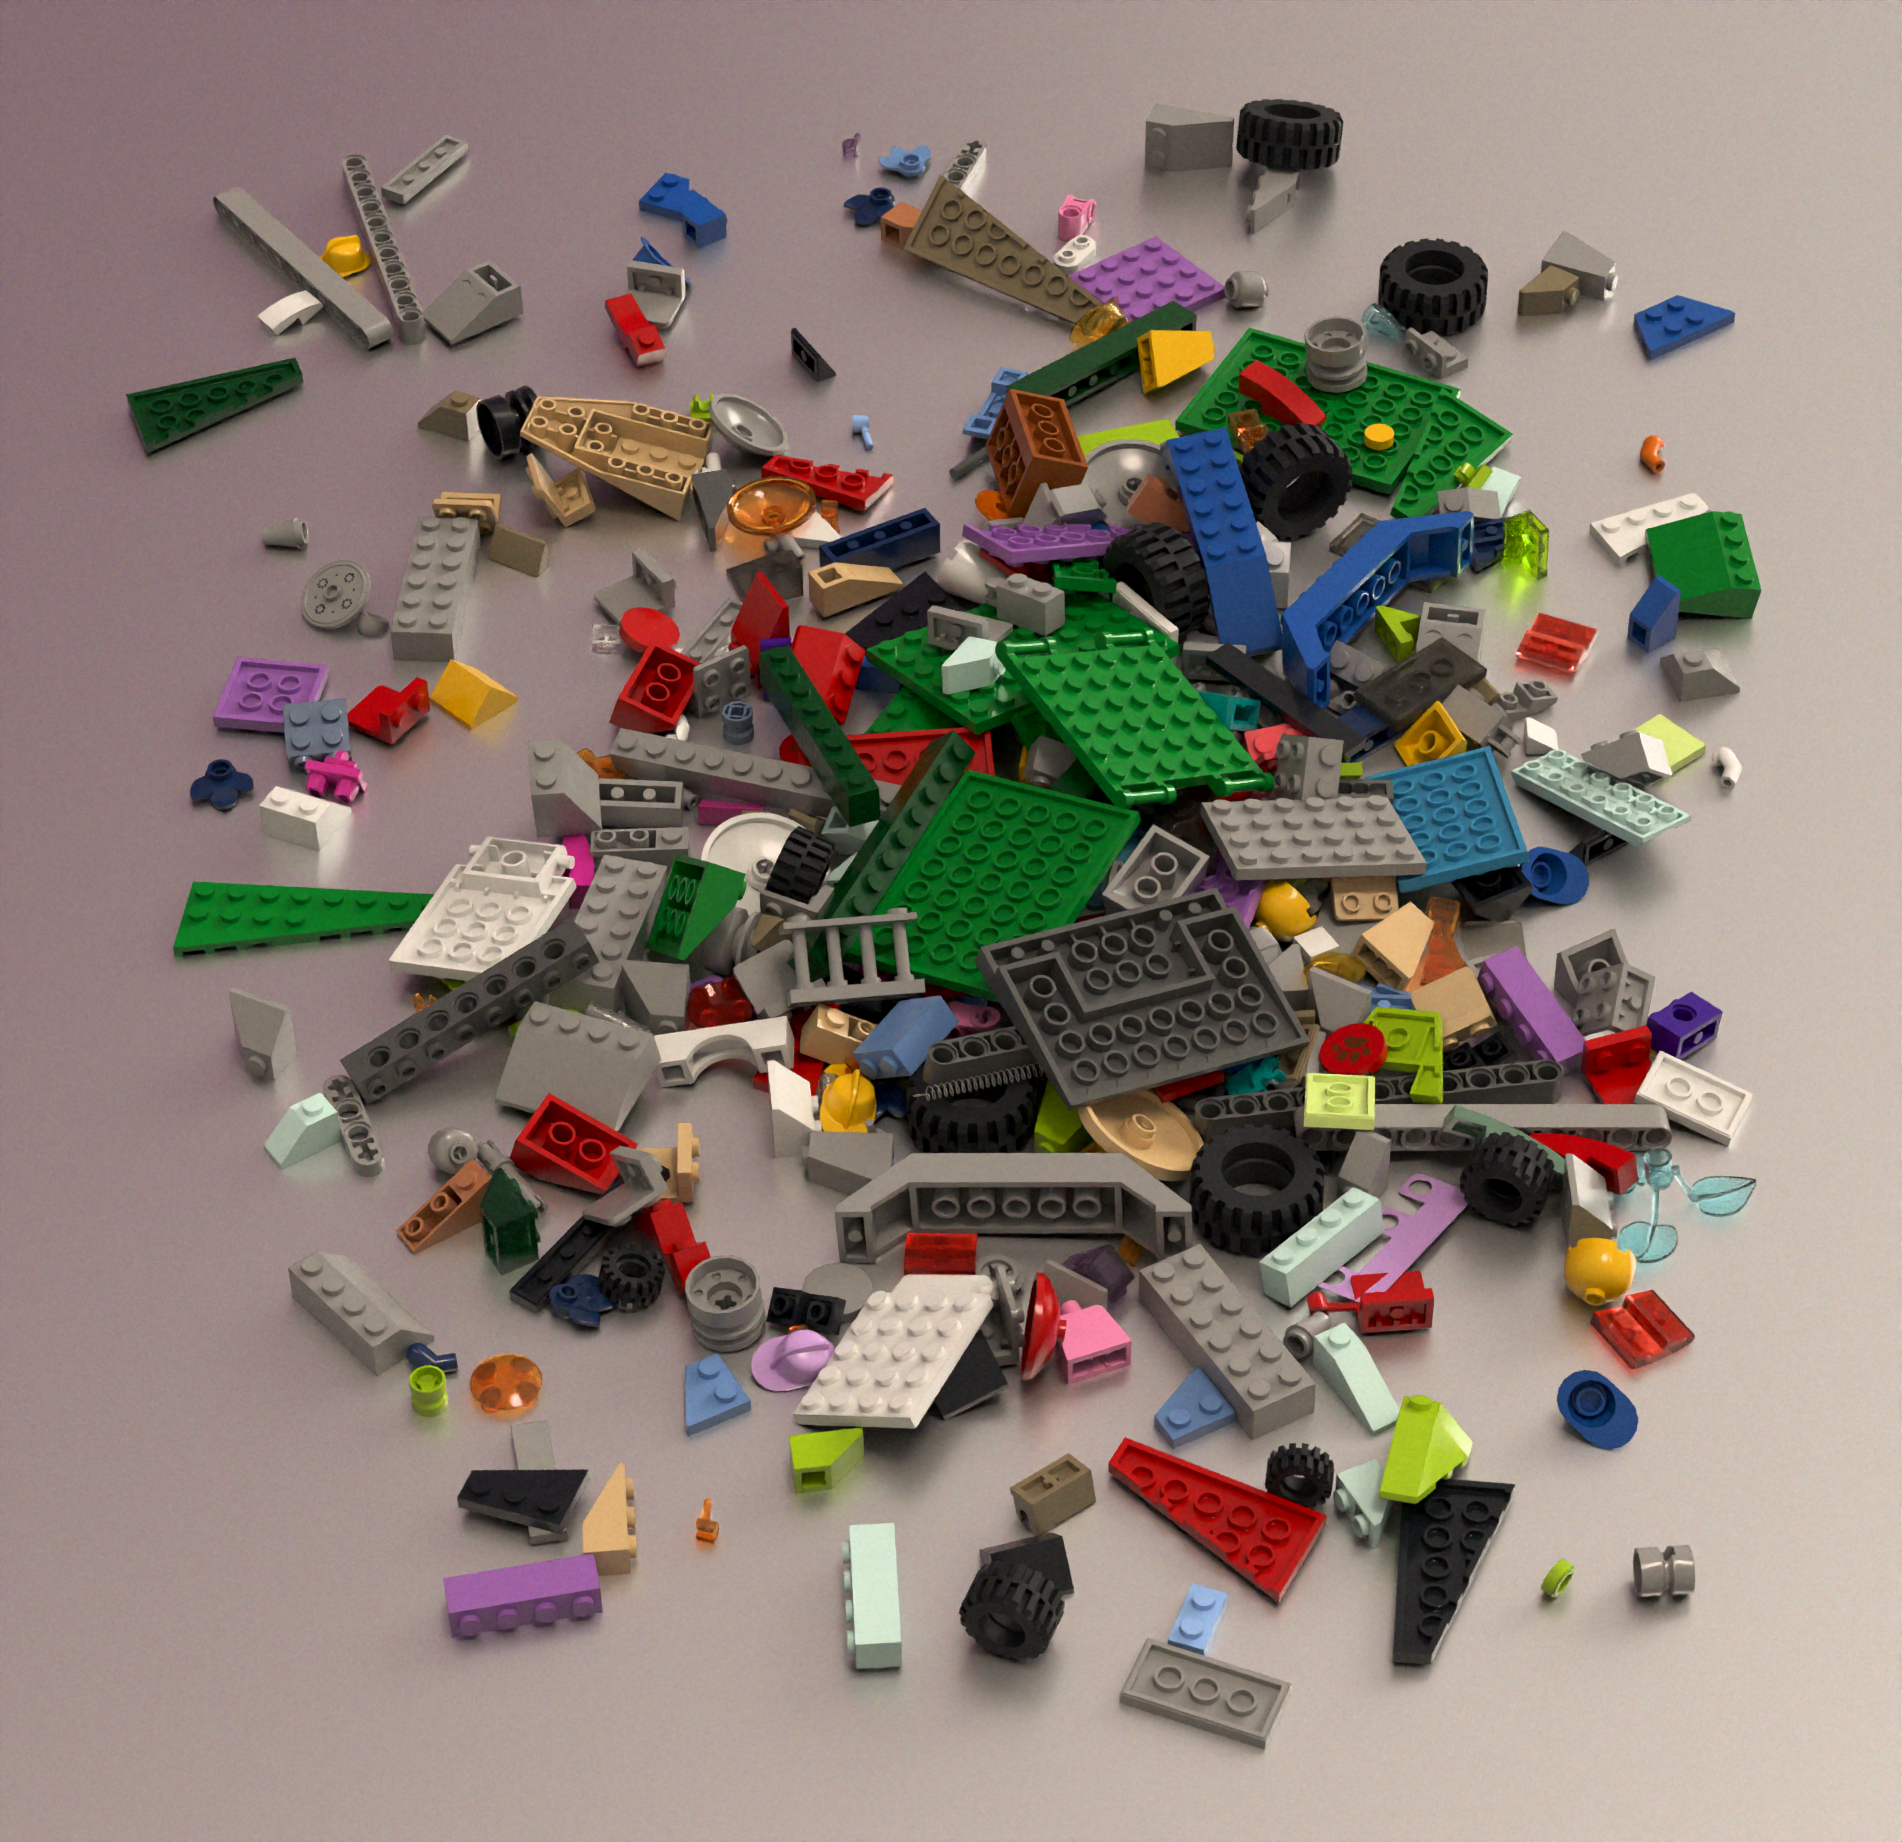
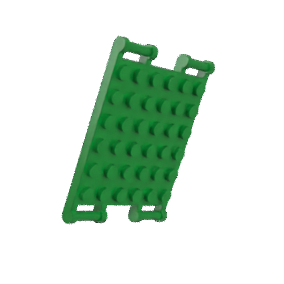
M1139 628L1136 632L1111 634L1108 631L1098 632L1094 638L1096 651L1060 654L1057 650L1056 640L1053 637H1042L1039 641L1012 643L1007 640L999 641L996 644L995 653L999 661L1115 806L1122 809H1130L1133 805L1155 802L1163 805L1172 804L1175 802L1177 795L1175 788L1208 785L1214 794L1220 798L1229 797L1232 793L1258 790L1263 793L1274 789L1275 781L1272 774L1264 773L1255 763L1251 755L1236 740L1233 733L1227 729L1216 713L1203 700L1199 692L1185 678L1182 671L1175 666L1165 651L1156 643L1155 635L1151 628ZM1134 644H1138V647H1126V648H1116V647H1115V646H1124V645H1134ZM1030 654H1040V655H1041V656L1023 657V658H1018V657H1017V656H1019V655H1030Z

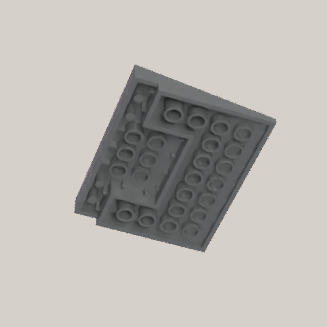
M1217 887L982 946L974 962L1069 1111L1303 1048L1310 1043L1308 1036L1235 906L1227 907Z

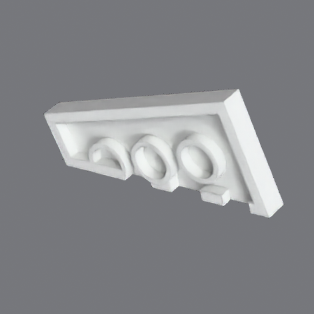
M1694 492L1591 522L1589 533L1614 562L1621 566L1627 563L1629 556L1633 554L1640 556L1647 552L1646 529L1710 512V508Z

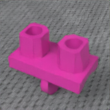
M338 750L334 758L326 757L324 762L308 759L304 768L308 774L306 789L309 795L322 798L325 796L328 786L335 787V798L340 802L351 804L358 792L365 793L368 786L367 782H363L361 769H356L357 762L349 761L347 751Z

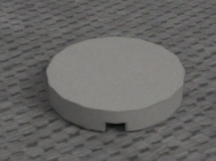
M831 1263L814 1269L805 1278L802 1291L810 1294L839 1297L846 1300L841 1322L845 1323L855 1320L873 1293V1286L870 1277L864 1270L852 1264Z

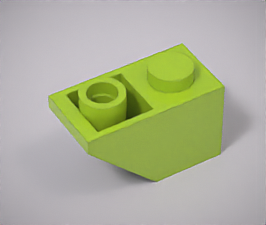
M840 1429L789 1436L790 1462L795 1494L833 1489L864 1458L863 1429Z

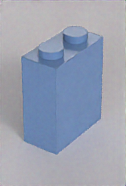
M941 996L902 1000L895 1005L852 1055L859 1063L860 1070L871 1080L911 1076L926 1060L929 1046L935 1042L942 1041L958 1024L959 1020Z

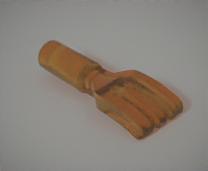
M1125 1235L1120 1242L1115 1258L1135 1267L1143 1246L1128 1235Z

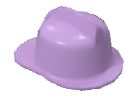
M798 1330L762 1343L755 1350L751 1360L752 1374L756 1382L763 1388L774 1392H786L811 1386L819 1372L827 1366L829 1358L835 1349L824 1336L811 1330Z

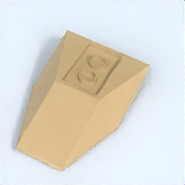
M537 396L520 431V436L680 522L693 494L691 474H694L697 469L701 472L702 467L706 464V455L711 453L715 425L699 418H692L631 401Z

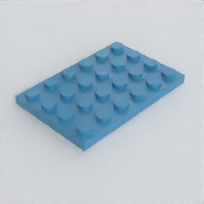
M1490 746L1365 777L1370 780H1392L1394 795L1392 806L1427 863L1425 875H1395L1401 893L1418 891L1424 887L1440 883H1450L1456 879L1483 875L1489 871L1505 867L1511 868L1521 863L1530 862L1525 842Z

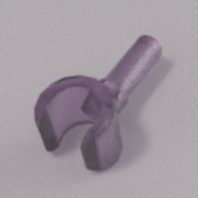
M856 133L853 139L843 141V156H846L848 152H854V157H859L858 142L861 138L859 133Z

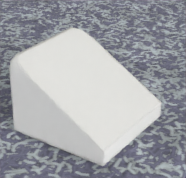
M1525 718L1524 739L1526 754L1546 755L1550 751L1558 749L1556 730L1531 718Z

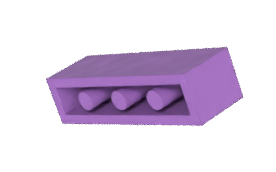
M1515 946L1483 960L1477 977L1482 991L1492 999L1499 1015L1507 1020L1515 1031L1517 1040L1520 1044L1525 1045L1533 1056L1534 1061H1556L1562 1066L1563 1075L1581 1068L1583 1044L1586 1040L1520 949Z
M594 1553L443 1578L452 1637L470 1636L481 1632L511 1629L517 1626L547 1623L558 1619L576 1616L583 1617L603 1612Z

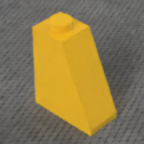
M1150 330L1137 338L1144 394H1150L1214 360L1215 345L1212 341L1211 331Z

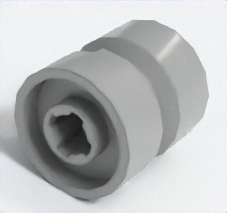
M1689 1545L1667 1546L1664 1552H1660L1657 1547L1635 1548L1633 1553V1575L1638 1597L1661 1596L1664 1590H1667L1670 1595L1693 1594L1695 1590V1566L1691 1547Z

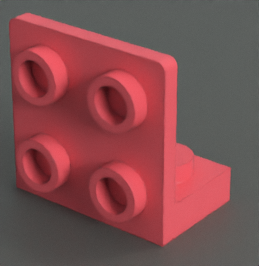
M1289 723L1243 732L1241 737L1244 749L1251 755L1255 763L1264 773L1277 771L1278 758L1276 756V747L1282 734L1306 735Z

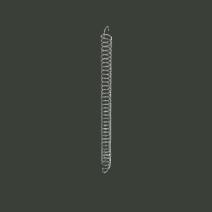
M1035 1062L1034 1065L1029 1064L1028 1066L1023 1065L1022 1068L1017 1066L1016 1069L1012 1067L1010 1070H999V1072H1003V1080L1007 1084L1008 1079L1005 1071L1008 1070L1010 1082L1013 1083L1014 1078L1011 1070L1014 1069L1015 1078L1019 1082L1020 1077L1017 1068H1020L1021 1077L1025 1081L1026 1076L1023 1067H1027V1076L1031 1079L1029 1066L1032 1065L1033 1075L1037 1078L1035 1064L1039 1065V1063ZM1039 1065V1074L1042 1077L1043 1069ZM994 1071L992 1074H981V1076L976 1075L974 1078L971 1076L968 1079H958L956 1082L952 1080L950 1083L945 1082V1084H934L932 1087L927 1086L925 1094H916L913 1095V1097H920L926 1095L927 1101H930V1095L927 1093L928 1087H930L932 1089V1098L935 1100L936 1094L933 1088L934 1086H937L938 1096L941 1099L942 1093L939 1088L940 1085L944 1086V1095L945 1097H948V1091L945 1086L946 1083L950 1085V1094L953 1096L954 1090L951 1085L952 1082H955L956 1092L959 1095L960 1089L957 1084L958 1081L962 1082V1091L963 1093H966V1087L963 1083L965 1079L968 1081V1090L969 1092H971L972 1086L969 1081L970 1078L973 1079L974 1089L977 1091L978 1085L975 1080L976 1077H979L980 1088L983 1090L984 1084L981 1077L985 1076V1083L987 1088H989L990 1082L987 1078L988 1074L991 1075V1082L994 1087L996 1086V1081L993 1076L994 1073L997 1074V1081L1000 1086L1002 1085V1080L999 1075V1072L997 1073L996 1071Z

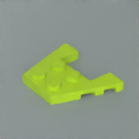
M1376 1006L1363 1023L1377 1027L1383 1033L1389 1049L1387 1059L1380 1069L1417 1073L1409 1093L1412 1101L1442 1104L1443 1021L1440 1013Z

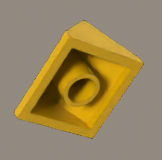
M450 659L430 696V702L469 730H472L518 702V697L477 668Z
M1436 701L1394 743L1395 748L1407 766L1466 752L1467 741L1439 701Z

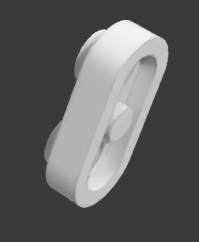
M1085 235L1076 236L1054 255L1053 264L1068 276L1080 271L1096 256V242Z

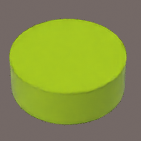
M1564 1559L1559 1560L1546 1575L1541 1585V1590L1552 1598L1559 1596L1572 1580L1575 1574V1567Z

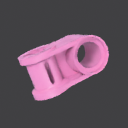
M1070 194L1066 196L1064 203L1058 211V236L1060 239L1070 241L1076 236L1084 234L1095 217L1097 206L1095 199L1090 198L1089 201L1076 199Z
M950 1002L947 1005L959 1022L942 1041L992 1031L1000 1024L1001 1015L993 1007Z

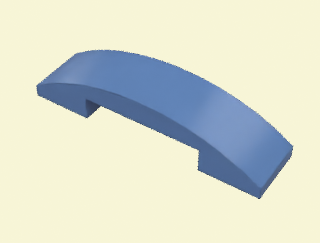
M1000 367L991 382L989 397L978 415L972 414L963 428V434L988 439L1006 398L1007 385L1027 376L1028 372Z

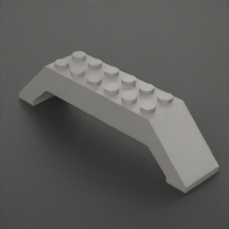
M911 1153L835 1206L840 1263H875L876 1256L913 1233H1124L1155 1254L1158 1262L1193 1247L1192 1205L1123 1153Z

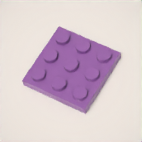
M237 657L213 715L214 726L285 733L283 704L319 701L329 675L328 665Z

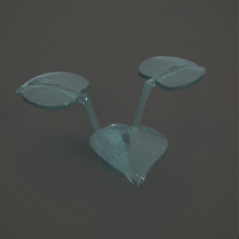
M1653 1148L1644 1155L1631 1152L1636 1155L1638 1180L1622 1195L1631 1193L1637 1185L1644 1186L1647 1182L1652 1187L1651 1224L1644 1221H1636L1624 1226L1618 1235V1246L1625 1254L1627 1248L1632 1251L1639 1263L1659 1262L1675 1251L1678 1244L1676 1228L1667 1224L1658 1225L1659 1190L1668 1188L1674 1180V1176L1690 1201L1699 1202L1700 1211L1714 1217L1731 1216L1743 1209L1756 1187V1179L1737 1176H1710L1696 1181L1691 1190L1680 1173L1679 1165H1673L1672 1154L1667 1149Z

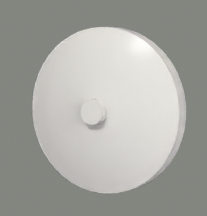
M759 812L738 815L723 822L710 834L704 845L700 860L745 873L746 891L743 898L737 900L736 907L746 909L749 916L755 911L761 913L759 895L765 890L772 869L787 838L796 827H805L789 818L771 813ZM830 867L821 885L820 890L823 888L824 885H827V876L830 874Z

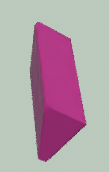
M702 799L698 805L699 824L721 825L730 818L741 815L742 810L765 811L766 805L748 801Z

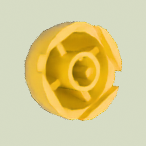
M1268 879L1264 885L1262 897L1253 917L1256 921L1254 926H1263L1273 935L1276 941L1291 942L1295 936L1310 931L1317 924V917L1314 915L1310 918L1307 910L1311 906L1289 883L1282 881L1280 884L1275 883L1276 879Z
M1583 1238L1577 1241L1576 1247L1571 1248L1569 1246L1566 1250L1564 1279L1570 1291L1586 1303L1595 1306L1608 1304L1621 1299L1631 1288L1637 1259L1628 1248L1626 1254L1616 1249L1617 1242L1612 1240Z

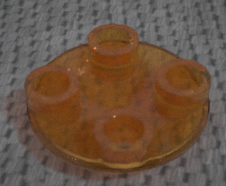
M502 1354L486 1359L475 1368L470 1378L471 1393L480 1403L481 1409L487 1413L515 1409L521 1406L531 1407L538 1401V1393L542 1387V1374L539 1367L532 1360L516 1354Z

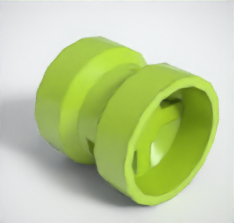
M432 1365L422 1366L414 1370L409 1377V1386L412 1393L411 1401L414 1411L425 1417L441 1414L448 1406L444 1372Z

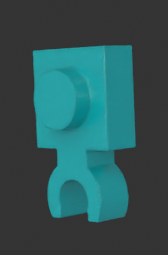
M1269 1056L1261 1062L1259 1068H1256L1251 1063L1226 1079V1089L1229 1095L1267 1091L1266 1086L1269 1084L1281 1083L1287 1077L1286 1074L1279 1068L1272 1072L1275 1067L1281 1064L1275 1056Z

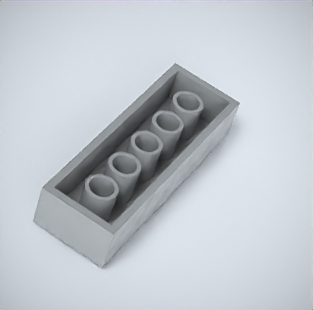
M418 517L390 631L394 660L449 662L450 659H456L481 550L479 520L477 518Z
M603 856L574 920L590 942L599 963L550 992L549 1005L565 1010H577L579 1013L609 1019L615 1018L624 997L622 960L638 961L641 958L667 882V866L626 859L619 856Z
M1201 1244L1139 1270L1138 1299L1195 1369L1199 1366L1236 1411V1421L1251 1440L1314 1413L1316 1383Z

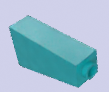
M1197 690L1228 730H1257L1261 700Z

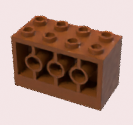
M1009 388L985 448L1008 515H1012L1015 518H1025L1041 483L1047 482L1050 490L1079 485L1084 479L1088 465L1064 399Z

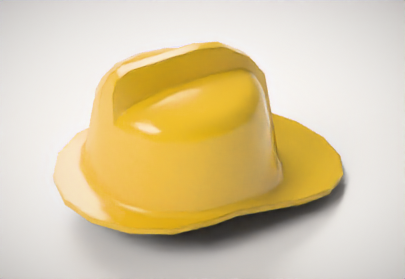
M357 235L331 239L326 244L324 254L319 256L342 278L367 269L371 263L369 255L362 250L360 238Z
M855 1069L852 1074L848 1073L839 1076L826 1086L819 1115L823 1132L868 1133L865 1121L867 1119L874 1121L877 1106L875 1090L870 1081L860 1076L859 1069Z

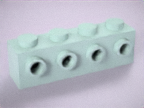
M1352 1187L1276 1249L1267 1254L1259 1261L1264 1294L1292 1307L1383 1234L1384 1226L1380 1199Z
M894 1523L849 1525L850 1540L842 1541L843 1564L851 1563V1570H844L845 1593H852L853 1600H845L846 1623H854V1630H847L848 1654L855 1653L856 1669L902 1666V1644Z

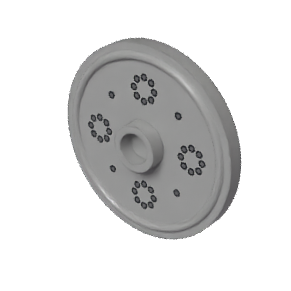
M341 560L322 567L310 578L303 590L301 598L303 615L313 626L324 630L337 629L349 624L360 615L369 601L371 595L370 577L361 565L353 561Z

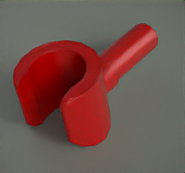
M1314 1292L1307 1296L1310 1316L1315 1312H1323L1328 1316L1329 1313L1358 1311V1303H1327L1326 1296L1320 1292Z

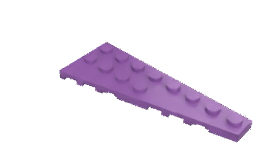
M963 524L962 536L989 551V555L1003 559L1006 565L1020 567L1025 562L1048 564L1050 560L1057 559L1064 562H1073L1075 558L1079 557L1093 560L1100 559L1101 555L1106 553L1107 547L1114 538L1128 533L1132 529L1118 527L1117 524H1108L1107 530H1091L1090 524L1044 525V530H1042L1038 526L1017 524V530L1000 527L999 524H989V530H978L971 524ZM1135 524V529L1142 527L1145 524ZM1179 531L1182 534V538L1190 542L1192 545L1191 549H1194L1190 532Z

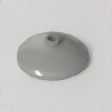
M731 393L717 394L709 404L711 420L722 437L734 448L760 456L778 455L786 449L789 438L785 428L769 411L759 404Z

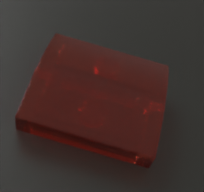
M1538 613L1531 630H1526L1516 652V657L1574 674L1582 665L1597 637V629Z
M907 1233L904 1276L908 1274L975 1275L978 1234Z
M1654 1290L1626 1295L1622 1306L1594 1312L1590 1321L1595 1330L1631 1370L1661 1360L1693 1342L1695 1338L1693 1332Z

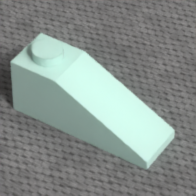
M1344 1322L1314 1336L1313 1366L1371 1435L1375 1436L1396 1426L1400 1409L1367 1348L1349 1326Z

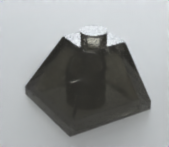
M792 549L763 556L726 569V574L742 602L745 600L756 573L761 571L783 600L804 596L802 566Z

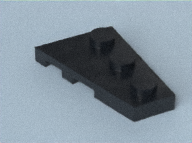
M589 1469L472 1470L457 1497L458 1507L562 1534L590 1480Z

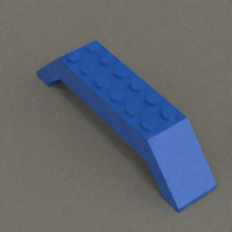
M1226 427L1164 441L1159 445L1166 470H1171L1195 552L1200 559V566L1205 570L1207 576L1205 581L1209 585L1210 593L1208 595L1218 644L1229 642L1232 645H1246V655L1249 657L1281 650L1282 631L1267 557Z
M1463 511L1379 521L1371 530L1366 531L1363 537L1354 546H1351L1338 561H1335L1327 572L1318 577L1306 592H1302L1299 598L1283 611L1280 619L1282 625V640L1280 643L1282 665L1292 687L1325 709L1330 704V651L1336 640L1347 644L1375 616L1376 606H1386L1409 582L1446 576L1458 578L1472 564L1474 513Z

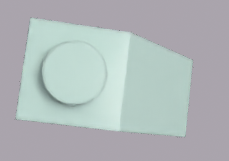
M969 636L942 664L943 693L953 694L991 686L1000 675H1003L1006 668L999 661L995 653V646L998 642Z
M321 1092L290 1106L265 1142L264 1150L282 1170L340 1142L341 1134L337 1111Z

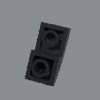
M1497 1031L1473 1048L1468 1042H1465L1443 1057V1067L1448 1071L1510 1064L1518 1061L1519 1058L1516 1051L1502 1034Z
M773 1287L766 1322L801 1330L839 1335L846 1300L839 1297L810 1294L802 1290Z

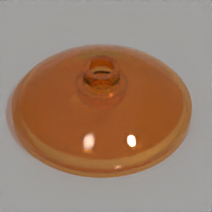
M773 476L757 479L745 484L732 494L727 503L728 519L734 527L750 535L771 537L786 534L802 526L813 515L816 509V496L814 490L807 483L796 478Z

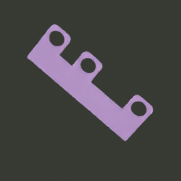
M1424 1174L1412 1175L1399 1188V1192L1404 1196L1425 1204L1413 1216L1391 1208H1381L1382 1215L1391 1214L1399 1219L1397 1226L1384 1229L1383 1235L1391 1237V1239L1359 1273L1342 1266L1338 1269V1271L1345 1275L1342 1283L1328 1285L1322 1282L1318 1287L1360 1303V1297L1355 1300L1350 1281L1351 1276L1388 1273L1365 1293L1387 1291L1466 1208L1468 1203L1464 1199L1465 1194L1461 1193L1460 1188ZM1424 1180L1429 1182L1432 1188L1428 1193L1418 1195L1412 1193L1409 1190V1186L1414 1181Z

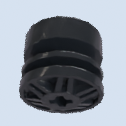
M527 385L516 389V391L506 392L504 398L496 395L477 404V420L483 440L489 451L498 460L519 453L521 447L528 450L533 448L534 445L538 446L520 436V431L537 398L534 391Z

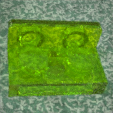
M1531 510L1506 518L1503 524L1502 565L1507 569L1521 564L1522 568L1528 571L1536 580L1547 577L1549 529Z

